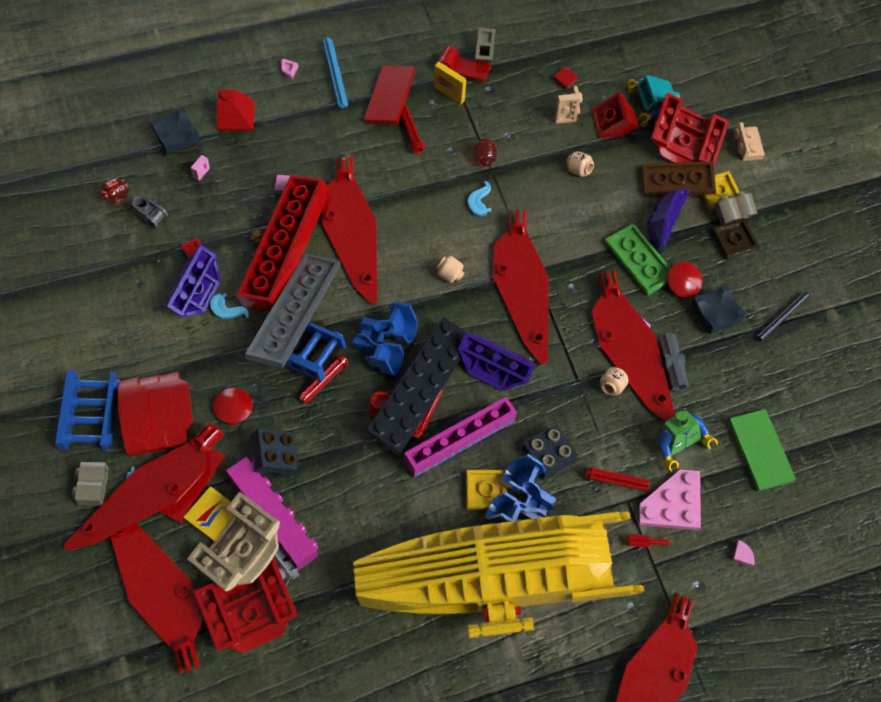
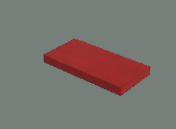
M382 66L364 117L365 123L398 125L416 72L415 67Z
M211 448L207 454L206 472L178 502L159 511V513L182 524L184 516L194 506L224 461L225 455Z

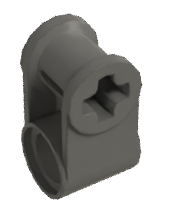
M138 195L132 200L135 215L154 229L158 227V223L163 218L168 217L167 211L162 206L154 203L144 195Z

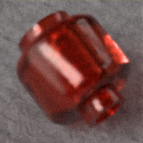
M490 139L479 140L474 146V160L484 167L490 166L491 163L496 161L497 145Z
M114 177L102 184V191L100 193L104 201L116 204L126 199L130 190L124 179Z

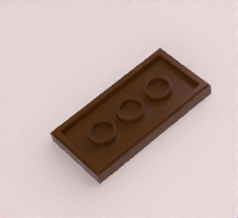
M714 162L642 164L643 197H662L679 189L690 190L688 196L716 195Z

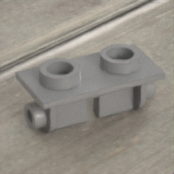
M278 544L279 548L274 558L287 586L290 578H297L299 573L290 559L283 562V559L287 558V554Z

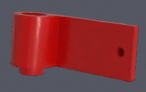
M451 46L443 48L436 64L438 62L442 63L463 77L485 82L491 69V64L460 58L458 51Z

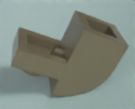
M479 28L475 61L492 63L496 29Z

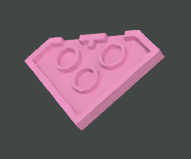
M680 469L640 503L639 525L700 530V471Z

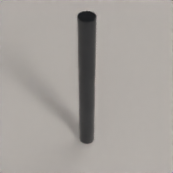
M804 291L756 336V339L762 342L809 297V294Z

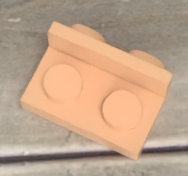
M573 86L572 94L558 95L555 113L556 124L576 122L577 115L580 114L579 104L582 103V93L578 91L577 86Z
M740 122L737 129L734 130V138L738 142V153L741 154L742 160L763 159L765 154L757 127L744 128L743 122Z

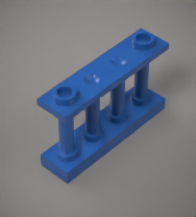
M309 322L304 331L311 334L312 337L300 354L295 355L291 353L285 366L322 383L326 377L322 365L335 346L345 349L346 344L339 332H332ZM319 339L328 342L316 361L306 360Z
M67 370L55 441L59 451H68L69 444L77 442L100 443L102 450L108 452L109 446L113 442L111 428L116 393L120 381L115 372L110 373L109 381L81 380L75 370ZM80 388H107V399L78 398L77 390H80ZM77 406H105L104 417L75 416L74 409ZM75 424L103 425L102 435L72 434L71 428Z

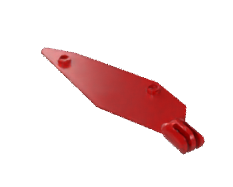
M336 157L335 178L327 186L329 194L322 208V225L353 286L373 305L378 301L377 223L353 176V157H349V169H347L346 157H342V169H340L339 157Z
M509 210L508 231L494 244L493 279L524 345L537 361L544 365L548 362L549 277L526 231L527 211L523 210L522 224L519 223V210H516L515 223H512V210Z
M612 271L613 284L610 272L604 273L606 287L602 273H598L602 295L592 310V316L599 346L612 363L627 374L629 385L646 407L666 422L675 417V412L656 336L620 291L616 271ZM662 398L664 402H660L658 399Z
M209 422L192 441L136 469L65 542V550L70 551L96 544L178 502L206 472L207 454L224 436V432Z
M137 523L124 529L120 534L116 533L110 536L129 603L172 649L179 674L184 673L179 657L181 654H183L187 670H192L187 653L190 651L196 668L201 667L193 642L203 622V617L191 580Z
M674 593L667 618L626 665L616 702H675L687 688L698 648L688 626L694 602L693 599L690 598L688 600L686 596L682 595L680 597L678 593Z

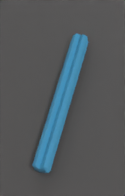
M326 37L322 42L338 107L344 109L348 106L333 41Z

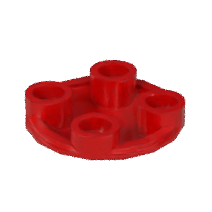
M679 262L667 272L666 276L669 287L676 297H693L700 291L703 281L698 268L693 264Z
M225 389L214 400V413L222 422L234 426L245 420L252 412V399L242 389Z

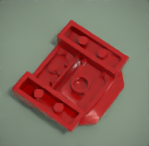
M667 92L663 96L651 140L657 144L660 156L671 163L714 162L715 166L729 120L716 114L709 118L701 116L682 107L683 99Z
M179 371L161 376L155 375L141 379L136 377L119 381L118 407L126 453L130 457L182 446L189 442L187 429L191 426L194 419L189 384L180 379Z
M274 557L252 583L236 585L229 591H225L218 584L212 583L194 591L217 651L232 648L245 653L283 636L288 621L298 616Z

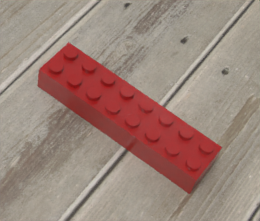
M290 175L236 295L243 307L270 312L302 258L328 197L329 190L323 179Z

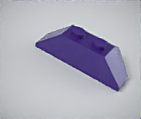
M679 189L663 195L661 202L657 201L653 209L655 212L654 216L650 215L646 225H649L647 233L660 255L690 191L688 189Z
M202 245L198 246L183 265L168 292L166 308L181 317L205 312L221 282L216 254Z
M467 331L458 348L469 375L502 391L528 383L536 366L522 355L487 338Z

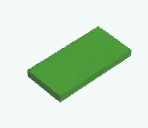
M634 223L604 239V244L646 296L669 284L666 275L671 268Z
M766 409L729 419V424L757 491L784 485L796 480Z

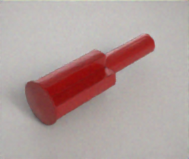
M628 534L627 544L632 547L668 546L670 544L668 539H652L650 535Z

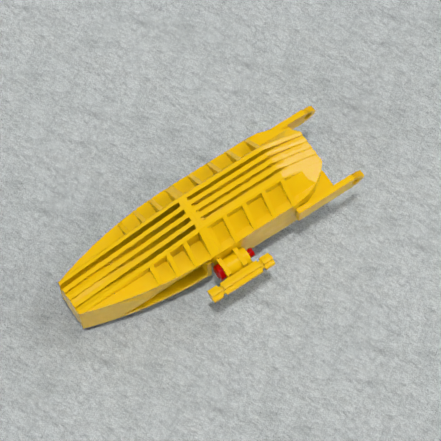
M626 511L581 517L560 515L455 529L406 541L353 562L355 567L356 597L362 607L416 614L482 612L484 622L490 623H483L481 626H478V624L468 625L470 638H476L479 635L484 637L521 632L522 629L524 631L534 630L532 617L523 618V621L516 619V615H521V607L571 600L574 603L630 596L643 593L644 589L642 585L614 587L612 560L607 532L603 524L617 523L630 519V513ZM482 604H487V607L482 609Z

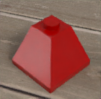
M218 89V131H253L255 100L234 89Z
M617 92L592 109L600 138L625 136L639 127L635 112L621 92Z

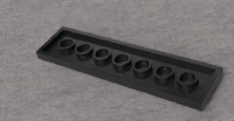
M445 317L440 320L365 432L395 454L399 455L462 359L458 348L466 333L464 330Z

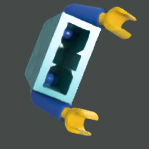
M646 75L644 78L638 79L637 82L633 79L627 82L628 93H634L638 88L645 110L650 113L648 115L646 113L640 114L638 121L645 120L641 123V127H646L650 119L654 120L658 117L659 107L663 96L667 92L680 98L679 92L673 91L669 81L654 75Z

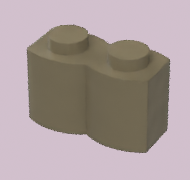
M745 191L734 194L735 197L733 198L725 196L718 199L719 202L714 204L720 225L757 214L751 193L745 194Z
M81 462L80 467L76 469V480L78 482L77 486L73 488L72 496L78 505L101 506L104 503L109 472L106 462Z

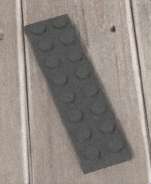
M308 253L304 254L246 351L245 357L247 360L283 369L339 270L340 261Z

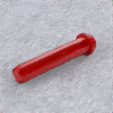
M404 106L401 119L412 145L411 150L416 154H420L424 151L425 144L421 142L408 107Z
M342 354L336 355L335 360L324 370L326 377L322 383L314 380L299 395V399L304 404H307L343 367H347L348 360Z
M443 389L410 438L411 440L420 442L424 439L423 433Z
M594 466L587 467L585 478L589 479L588 481L590 482L595 480L647 491L649 488V480L596 469Z

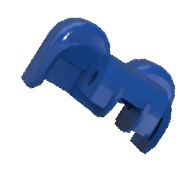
M393 302L388 305L391 310L389 320H375L364 317L359 325L362 331L355 334L352 342L358 351L370 355L366 356L365 360L371 367L379 368L383 374L397 376L400 373L404 361V352L399 344L383 342L384 337L393 336L398 342L410 344L416 336L418 327L417 318L411 305L401 302Z
M530 454L512 461L505 470L501 483L512 491L520 490L526 497L523 502H520L507 492L498 494L487 509L486 519L496 524L516 521L517 518L519 520L548 517L546 515L547 510H551L554 507L553 504L556 498L540 489L533 482L540 473L546 472L544 464Z

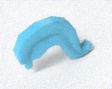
M484 181L483 185L485 187L469 195L467 204L469 210L475 216L482 217L491 211V208H486L481 202V199L487 196L491 190V186L487 181Z
M226 293L214 295L210 300L211 311L222 320L235 318L240 315H245L246 319L249 318V312L243 306L226 307L224 299L227 297Z

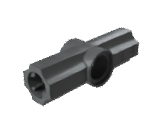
M666 333L658 339L662 351L663 368L668 374L671 389L676 392L682 391L689 386L685 372V357L682 352L680 353L675 334Z

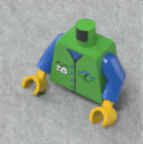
M679 411L675 417L664 423L661 435L658 438V445L662 457H665L663 467L666 470L672 471L671 466L678 469V462L671 459V456L699 441L701 437H703V445L711 449L709 446L711 441L716 445L718 444V441L708 434L709 430L701 418L694 414L691 415L688 411Z

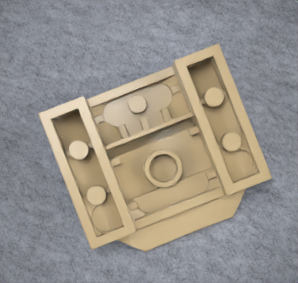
M241 492L237 494L227 507L235 516L210 548L200 542L188 557L190 562L225 591H229L236 585L248 584L256 580L268 566L279 548L277 531L280 522Z

